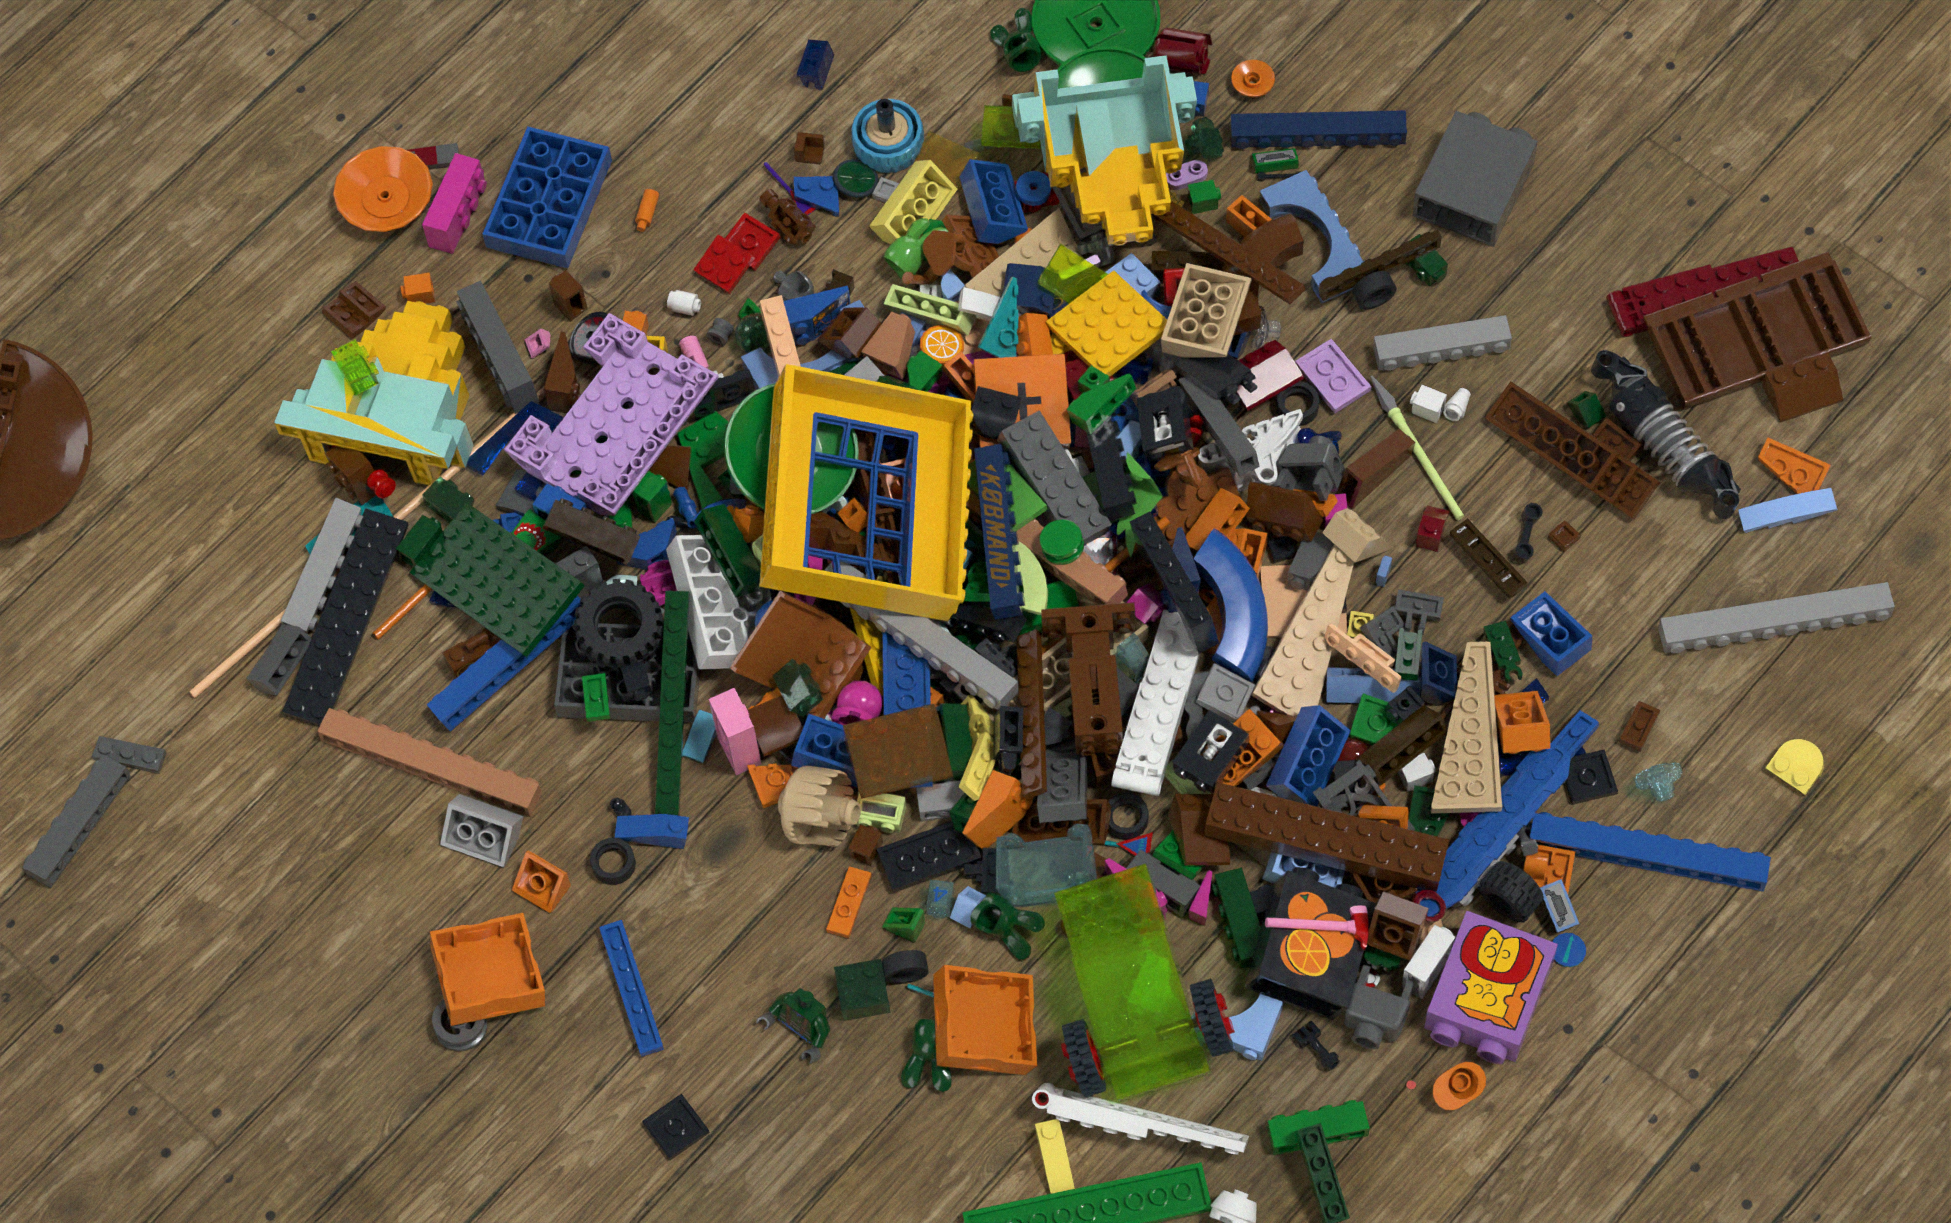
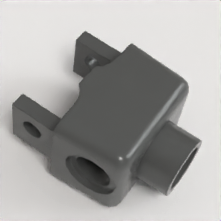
M1313 436L1309 443L1289 444L1277 464L1279 475L1274 487L1313 491L1317 493L1320 501H1326L1330 492L1338 490L1345 471L1335 445L1324 436Z
M1363 965L1358 982L1354 985L1349 1007L1345 1012L1344 1023L1347 1027L1355 1029L1352 1040L1356 1044L1368 1049H1378L1382 1039L1394 1042L1399 1038L1409 1014V1000L1413 991L1414 981L1407 979L1402 996L1398 997L1366 986L1370 975V967Z

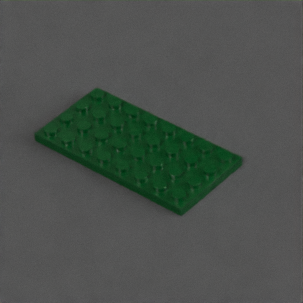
M468 503L463 506L435 540L422 560L409 572L526 658L585 587L581 581Z

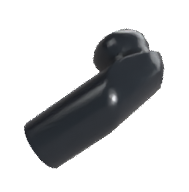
M615 797L611 800L610 807L617 816L632 815L631 809L623 799Z

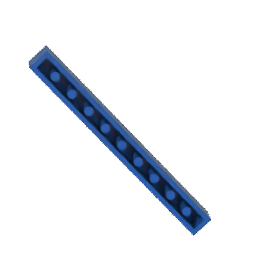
M1547 812L1535 813L1529 838L1530 840L1535 839L1538 845L1575 851L1576 857L1764 892L1767 884L1771 857L1765 856L1761 852L1748 853L1734 847L1728 849L1721 848L1713 843L1699 844L1694 843L1690 839H1673L1665 834L1651 835L1643 830H1624L1616 825L1608 827L1600 825L1595 821L1582 822L1576 821L1572 817L1560 818Z

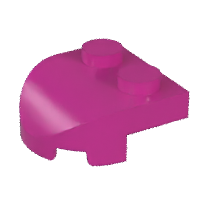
M669 560L652 563L648 566V571L640 576L641 585L646 588L647 592H651L655 596L659 606L665 604V591H677Z

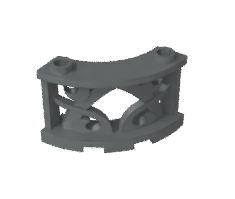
M1360 760L1356 762L1357 766L1323 790L1319 787L1313 792L1324 809L1342 813L1341 808L1344 806L1348 807L1345 802L1349 801L1350 812L1348 815L1352 816L1355 815L1356 810L1354 801L1370 802L1378 806H1392L1373 779L1377 776L1369 764L1364 767ZM1363 776L1365 786L1358 787V782H1356L1354 785L1355 792H1350L1348 786ZM1371 786L1375 789V791L1380 797L1368 794V792L1371 789ZM1342 790H1345L1344 794L1337 795ZM1408 820V829L1415 831V828Z

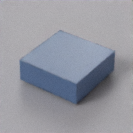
M1384 556L1382 558L1376 578L1378 586L1385 587L1391 570L1392 557Z

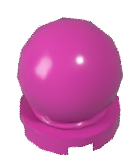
M853 681L844 686L837 697V709L832 713V722L874 736L877 728L876 720L882 711V696L877 687L867 681Z

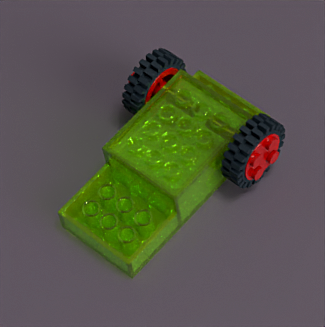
M1145 863L1054 892L1073 953V958L1071 959L1098 1044L1097 1049L1084 1019L1062 1025L1064 1043H1061L1064 1057H1067L1071 1063V1066L1068 1067L1069 1075L1072 1081L1074 1080L1075 1083H1078L1084 1097L1106 1091L1100 1058H1102L1106 1074L1111 1078L1114 1092L1119 1102L1213 1074L1200 1031H1202L1212 1057L1234 1051L1231 1034L1235 1033L1233 1023L1229 1016H1225L1224 1010L1228 1009L1225 998L1221 993H1217L1211 978L1190 985V992L1196 1012L1194 1015L1147 864Z

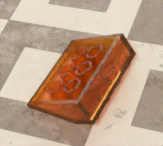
M935 704L843 725L844 740L861 799L953 777Z

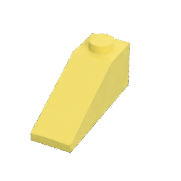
M1055 1119L1035 1124L1050 1194L1075 1189L1060 1121Z

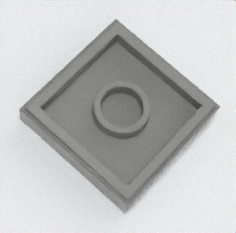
M1214 663L1195 703L1234 723L1241 717L1255 684Z

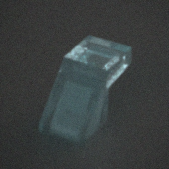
M1133 633L1117 646V657L1129 668V678L1137 684L1144 677L1150 655L1138 636Z

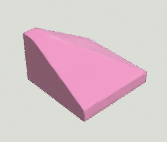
M539 329L525 339L532 359L550 347V332Z

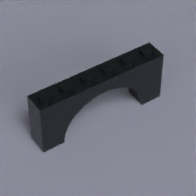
M1149 511L1130 521L1136 546L1146 564H1151L1159 575L1198 654L1219 644L1211 615L1151 512Z

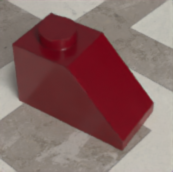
M1427 505L1418 529L1416 547L1438 552L1449 515L1448 510Z

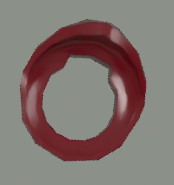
M1431 890L1417 892L1412 898L1413 903L1420 904L1423 899H1431L1440 906L1439 914L1434 917L1427 916L1425 921L1431 923L1439 921L1445 915V901L1439 894Z

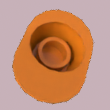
M1463 1062L1455 1065L1436 1079L1432 1093L1434 1101L1445 1110H1455L1462 1107L1483 1092L1486 1086L1485 1073L1479 1065L1473 1062Z

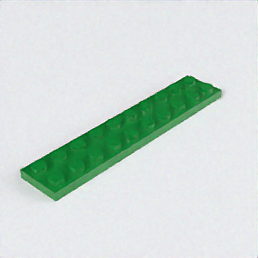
M1202 1162L966 1211L962 1212L964 1223H1158L1210 1212L1212 1210L1210 1206L1212 1203Z

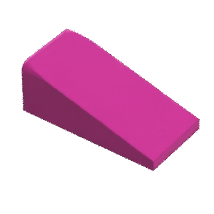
M1210 870L1209 872L1207 871L1189 909V919L1201 925H1206L1212 881V871Z

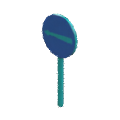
M1563 933L1554 938L1553 942L1558 944L1554 960L1563 967H1574L1583 961L1586 956V947L1579 936L1573 933Z

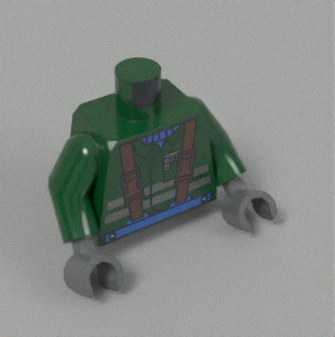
M799 988L795 993L790 991L780 994L768 1008L769 1012L761 1015L756 1023L758 1024L764 1019L767 1022V1026L763 1030H766L774 1024V1016H777V1020L810 1045H813L812 1048L802 1053V1059H807L811 1055L809 1064L818 1061L821 1057L819 1048L823 1047L830 1032V1025L826 1017V1007L814 998L812 992L805 991L802 988Z

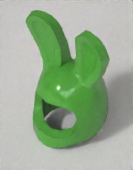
M927 218L918 219L911 224L906 236H902L891 243L884 252L883 258L901 280L905 272H912L915 275L925 259L923 253L924 240L933 230L948 232L947 229L938 227L919 238L930 226V222Z

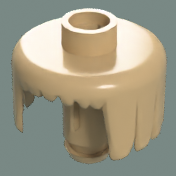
M807 765L798 768L791 775L778 800V811L781 815L782 829L789 841L795 844H817L833 847L841 844L847 833L839 830H849L852 825L857 824L861 815L860 804L852 797L845 796L853 794V789L847 786L852 785V783L847 778L846 773L840 770Z

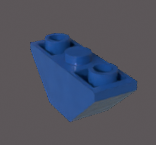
M673 518L661 521L648 532L640 533L639 541L630 562L624 564L616 561L617 564L648 570V566L652 563L668 560L666 549L675 538L677 532Z

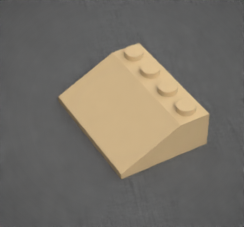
M1186 263L1161 338L1162 352L1180 357H1227L1252 279Z

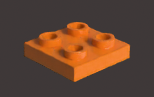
M1538 845L1537 854L1526 856L1523 871L1530 875L1539 887L1562 879L1568 894L1575 851Z

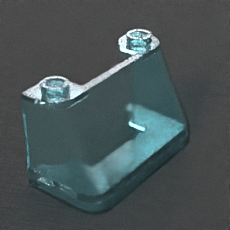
M1075 824L1068 829V837L1024 842L1021 837L1013 833L997 837L996 889L1000 895L1012 903L1014 907H1026L1097 896L1098 880L1092 834L1089 826Z

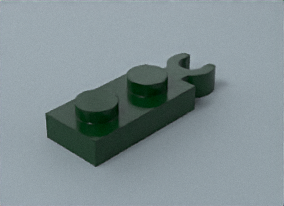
M1506 620L1484 626L1483 632L1487 642L1491 644V653L1497 669H1505L1504 679L1506 683H1510V674L1512 673L1516 674L1519 680H1522L1523 672L1520 667L1516 666L1520 665L1521 659Z

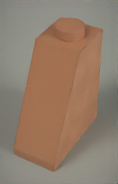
M891 312L861 351L864 358L867 356L879 370L903 379L915 335L911 319L904 314L899 315Z

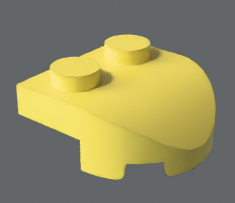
M1794 739L1784 743L1766 766V769L1806 795L1817 778L1821 776L1824 769V760L1821 751L1816 745L1806 740Z

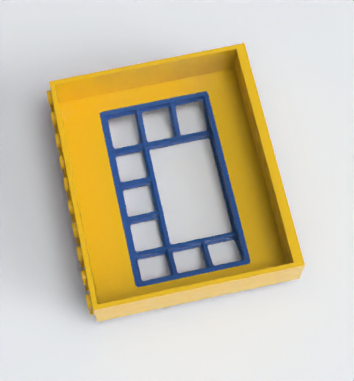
M786 364L774 385L759 587L948 622L952 614H956L958 605L963 603L965 598V590L962 589V583H964L966 577V569H963V563L967 557V549H964V543L968 536L965 522H967L969 516L966 502H968L970 495L967 483L971 475V470L968 469V463L972 454V450L969 449V443L973 433L970 429V423L973 419V413L970 410L971 401ZM818 422L843 427L838 456L815 451ZM852 428L876 433L871 462L846 457ZM884 435L909 440L904 469L879 464ZM815 460L870 471L865 558L809 547ZM878 473L903 478L902 500L877 495ZM876 504L901 509L900 532L875 527ZM874 536L899 541L898 564L873 559ZM808 556L831 560L833 572L808 568ZM840 562L864 566L867 579L842 574ZM873 568L898 573L900 585L876 581Z

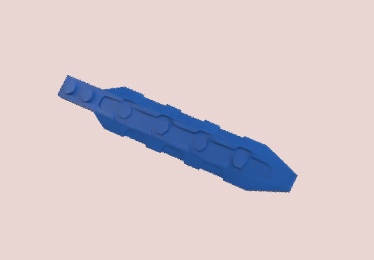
M1579 710L1550 743V749H1543L1538 752L1530 751L1516 767L1515 773L1501 787L1502 811L1480 812L1472 822H1468L1459 832V837L1447 849L1437 889V894L1445 901L1446 909L1458 903L1478 882L1477 879L1493 860H1497L1507 849L1506 845L1522 827L1527 826L1534 818L1535 812L1551 794H1554L1567 780L1571 758L1599 727L1597 720ZM1423 899L1419 904L1429 908L1427 913L1429 917H1433L1440 912V906L1434 900Z

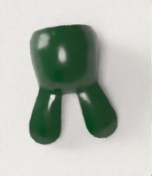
M1019 8L1014 15L1018 31L1010 34L1004 26L996 25L991 29L990 35L995 43L1004 48V57L1007 65L1014 71L1027 72L1039 64L1042 53L1037 40L1031 33L1032 15L1030 11L1026 8Z
M988 893L973 909L970 916L971 923L976 929L987 935L1002 939L1012 954L1019 960H1026L1030 956L1031 946L1014 929L1015 924L1035 933L1040 932L1045 927V921L1039 913L1016 909L1012 903L996 893Z
M920 1019L913 1029V1053L902 1071L901 1082L907 1088L916 1087L920 1082L923 1067L927 1061L932 1062V1082L934 1087L942 1092L947 1091L952 1085V1076L949 1067L937 1066L935 1020Z

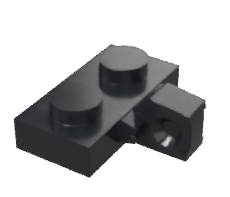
M983 848L982 861H977L976 865H964V878L976 879V883H981V893L984 895L996 893L1000 896H1005L1007 849Z

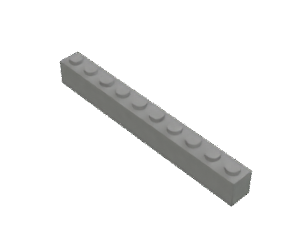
M832 562L824 571L833 572ZM840 562L842 574L867 579L866 575L850 564ZM841 602L844 606L852 607L856 610L861 618L872 621L881 632L886 631L892 635L893 639L900 645L908 646L914 655L928 660L934 669L942 670L951 681L959 682L965 686V689L970 694L982 698L984 703L990 708L995 707L998 710L1000 706H1006L1018 693L1017 680L928 618Z
M1888 582L1661 618L1658 630L1664 653H1680L1686 649L1694 648L1695 650H1701L1707 646H1725L1730 642L1736 641L1745 643L1761 637L1763 639H1770L1780 634L1794 635L1799 631L1805 630L1814 632L1824 627L1838 628L1849 623L1857 625L1874 619L1883 621L1892 616L1895 606Z

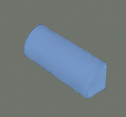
M1327 668L1326 702L1359 703L1363 693L1390 702L1409 685L1420 697V669L1417 681L1401 679L1398 690L1392 693L1361 668Z

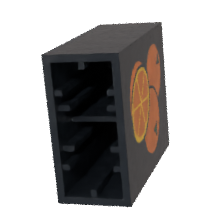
M1295 867L1292 871L1288 870L1272 886L1244 988L1334 1020L1349 1007L1364 949H1361L1360 941L1354 938V934L1345 931L1266 927L1265 919L1286 918L1346 922L1351 920L1349 911L1351 907L1366 906L1369 932L1376 903L1363 899V891L1356 886L1337 884L1334 888L1318 882L1320 876L1315 871L1303 867Z

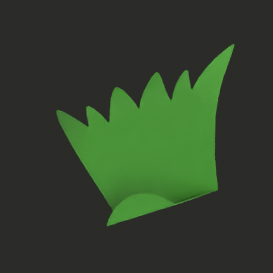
M1127 452L1126 462L1129 469H1125L1126 474L1130 473L1133 486L1129 487L1130 492L1134 491L1137 504L1134 505L1135 514L1110 521V523L1112 524L1119 520L1117 535H1120L1126 529L1127 549L1130 557H1132L1136 542L1130 521L1149 511L1151 512L1163 496L1153 479ZM1094 471L1082 478L1091 493L1097 495L1095 499L1103 510L1102 497L1096 472Z

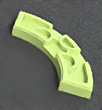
M1019 542V545H1015V549L1019 551L1021 565H1017L1018 572L1021 571L1023 578L1025 606H1022V610L1041 615V609H1046L1048 602L1045 574L1036 556L1024 544Z

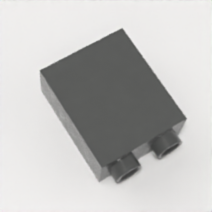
M1455 111L1415 192L1412 216L1494 247L1534 166L1538 141L1532 139L1531 135L1521 128L1512 127L1507 130L1496 126L1481 113L1471 112L1467 115Z

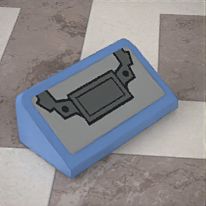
M1562 879L1540 887L1557 933L1579 924Z

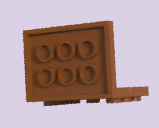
M780 590L736 656L730 669L774 690L778 687L805 714H812L825 719L837 701L841 690L849 683L872 647L829 612Z

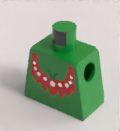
M531 509L525 513L511 532L543 556L558 548L562 538L542 529L545 521Z

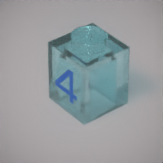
M930 880L926 905L927 915L937 919L951 916L955 893L954 882Z

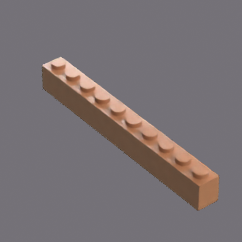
M970 489L969 499L966 502V509H969L968 517L982 526L980 499ZM1033 519L1017 531L1019 542L1031 550L1043 569L1094 604H1120L1128 595L1124 579L1119 575L1114 576L1103 564H1097L1092 561L1085 552H1082L1077 560L1069 564L1057 565L1049 562L1044 557L1040 545V534L1044 527L1036 519Z
M329 708L317 731L321 741L529 817H531L542 794L538 782L530 777L521 778L513 771L507 769L504 771L499 770L491 763L477 762L469 755L463 754L461 756L455 754L451 749L433 746L431 742L425 739L416 740L408 733L402 731L399 733L394 732L386 725L372 724L368 719L361 716L358 718L350 716L348 712L342 709H337L336 711Z

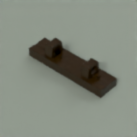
M1468 518L1450 531V536L1509 599L1527 587L1528 582ZM1504 570L1503 575L1498 577L1497 575Z

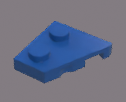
M833 176L794 177L795 201L809 204L818 210L823 208L832 212L833 216L839 217L838 188L833 181Z

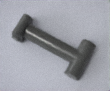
M1529 824L1526 827H1522L1517 833L1519 836L1518 840L1522 846L1521 852L1523 856L1538 853L1536 840H1530L1526 835L1531 833Z

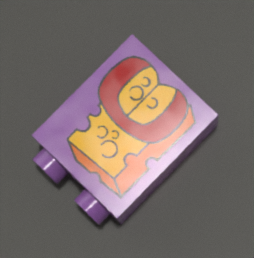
M1466 911L1429 1005L1424 1028L1432 1031L1430 1034L1431 1038L1444 1046L1457 1047L1460 1041L1476 1047V1054L1487 1062L1503 1064L1505 1059L1516 1062L1552 968L1558 944Z

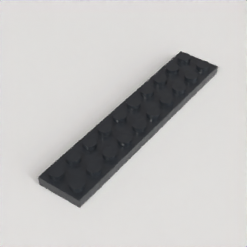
M367 508L364 510L362 522L355 532V537L346 554L282 711L283 715L319 727L328 709H335L397 556L396 548L403 540L409 526L406 521Z

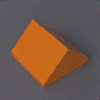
M528 850L524 855L512 891L551 913L568 891L571 884L565 871Z

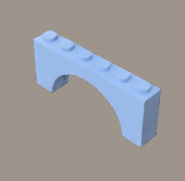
M1149 952L1147 953L1127 1002V1011L1132 1016L1140 1019L1143 1017L1148 1018L1158 1026L1188 1018V1020L1196 1018L1195 1013L1179 1002L1170 988L1168 981L1170 960ZM1260 993L1256 1002L1249 1009L1241 1014L1229 1017L1235 1033L1231 1034L1234 1051L1242 1053L1245 1058L1250 1060H1263L1282 1012V1001ZM1199 1027L1192 1029L1190 1033L1184 1034L1194 1035L1200 1041L1206 1043Z

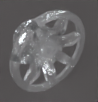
M1259 305L1261 328L1252 330L1250 336H1256L1251 342L1250 348L1252 352L1261 348L1264 342H1271L1274 339L1278 341L1281 333L1280 322L1278 320H1268L1266 311L1261 305Z

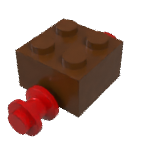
M331 445L332 449L325 453L329 461L326 465L336 475L334 477L336 484L341 489L343 487L346 488L345 492L352 501L356 499L361 505H364L376 495L379 498H386L394 492L396 487L395 481L389 478L384 470L374 471L370 462L360 451Z

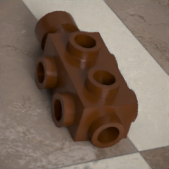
M772 189L766 190L760 196L759 201L765 208L771 210L768 214V217L772 220L770 224L775 229L782 230L785 233L784 239L788 243L804 244L811 239L812 232L816 226L810 221V217L797 207L795 201L790 198L778 199V195Z

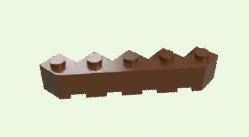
M746 498L745 501L747 506L752 505L758 507L757 505L752 503L748 498ZM758 507L760 511L765 513L764 509ZM823 511L811 514L809 547L865 558L866 537ZM874 543L873 559L883 561L879 546ZM850 564L866 575L864 566ZM873 568L874 577L877 581L880 569Z

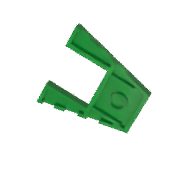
M716 411L677 433L681 446L691 447L692 450L690 474L702 509L711 503L723 500L703 471L705 467L725 457L724 437L728 421Z

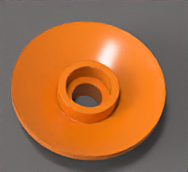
M1246 60L1235 67L1231 79L1232 85L1238 93L1246 97L1255 98L1267 94L1272 89L1275 75L1267 63L1260 60Z

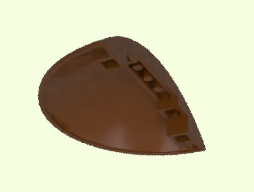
M3 339L0 351V541L20 536L41 526L65 507L80 487L86 475L91 459L93 441L88 407L80 390L70 376L56 362L43 353L24 344Z

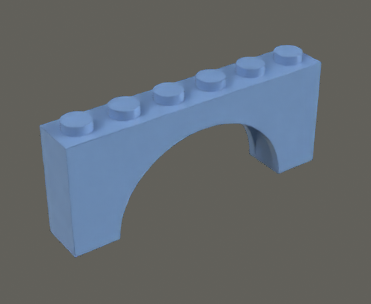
M1307 170L1260 190L1259 203L1267 216L1273 218L1291 213L1293 216L1303 218L1314 224L1326 237L1331 251L1330 257L1324 267L1313 274L1311 278V287L1320 302L1324 303L1352 290L1353 288L1346 290L1325 301H1322L1319 296V283L1325 278L1334 277L1341 274L1347 268L1361 265L1363 260L1360 257L1357 245L1355 243L1352 244L1347 229L1340 225L1336 211L1330 209L1326 195L1320 193L1316 179L1313 176L1311 177Z
M858 300V301H856V302H854V303H852V304H849V305H847V306H845V307H843V308L864 307V306H863V304L861 303V301ZM761 347L741 356L744 370H750L756 390L776 383L778 374L774 359L768 356ZM831 350L823 357L800 364V366L829 372L851 361L859 363L864 359V356L844 358Z

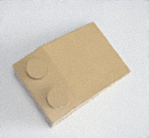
M1348 508L1336 512L1323 531V534L1354 562L1364 560L1392 548L1391 544L1354 511Z

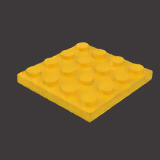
M1114 270L1046 321L1049 329L1089 367L1092 365L1109 377L1159 340L1167 323V319Z

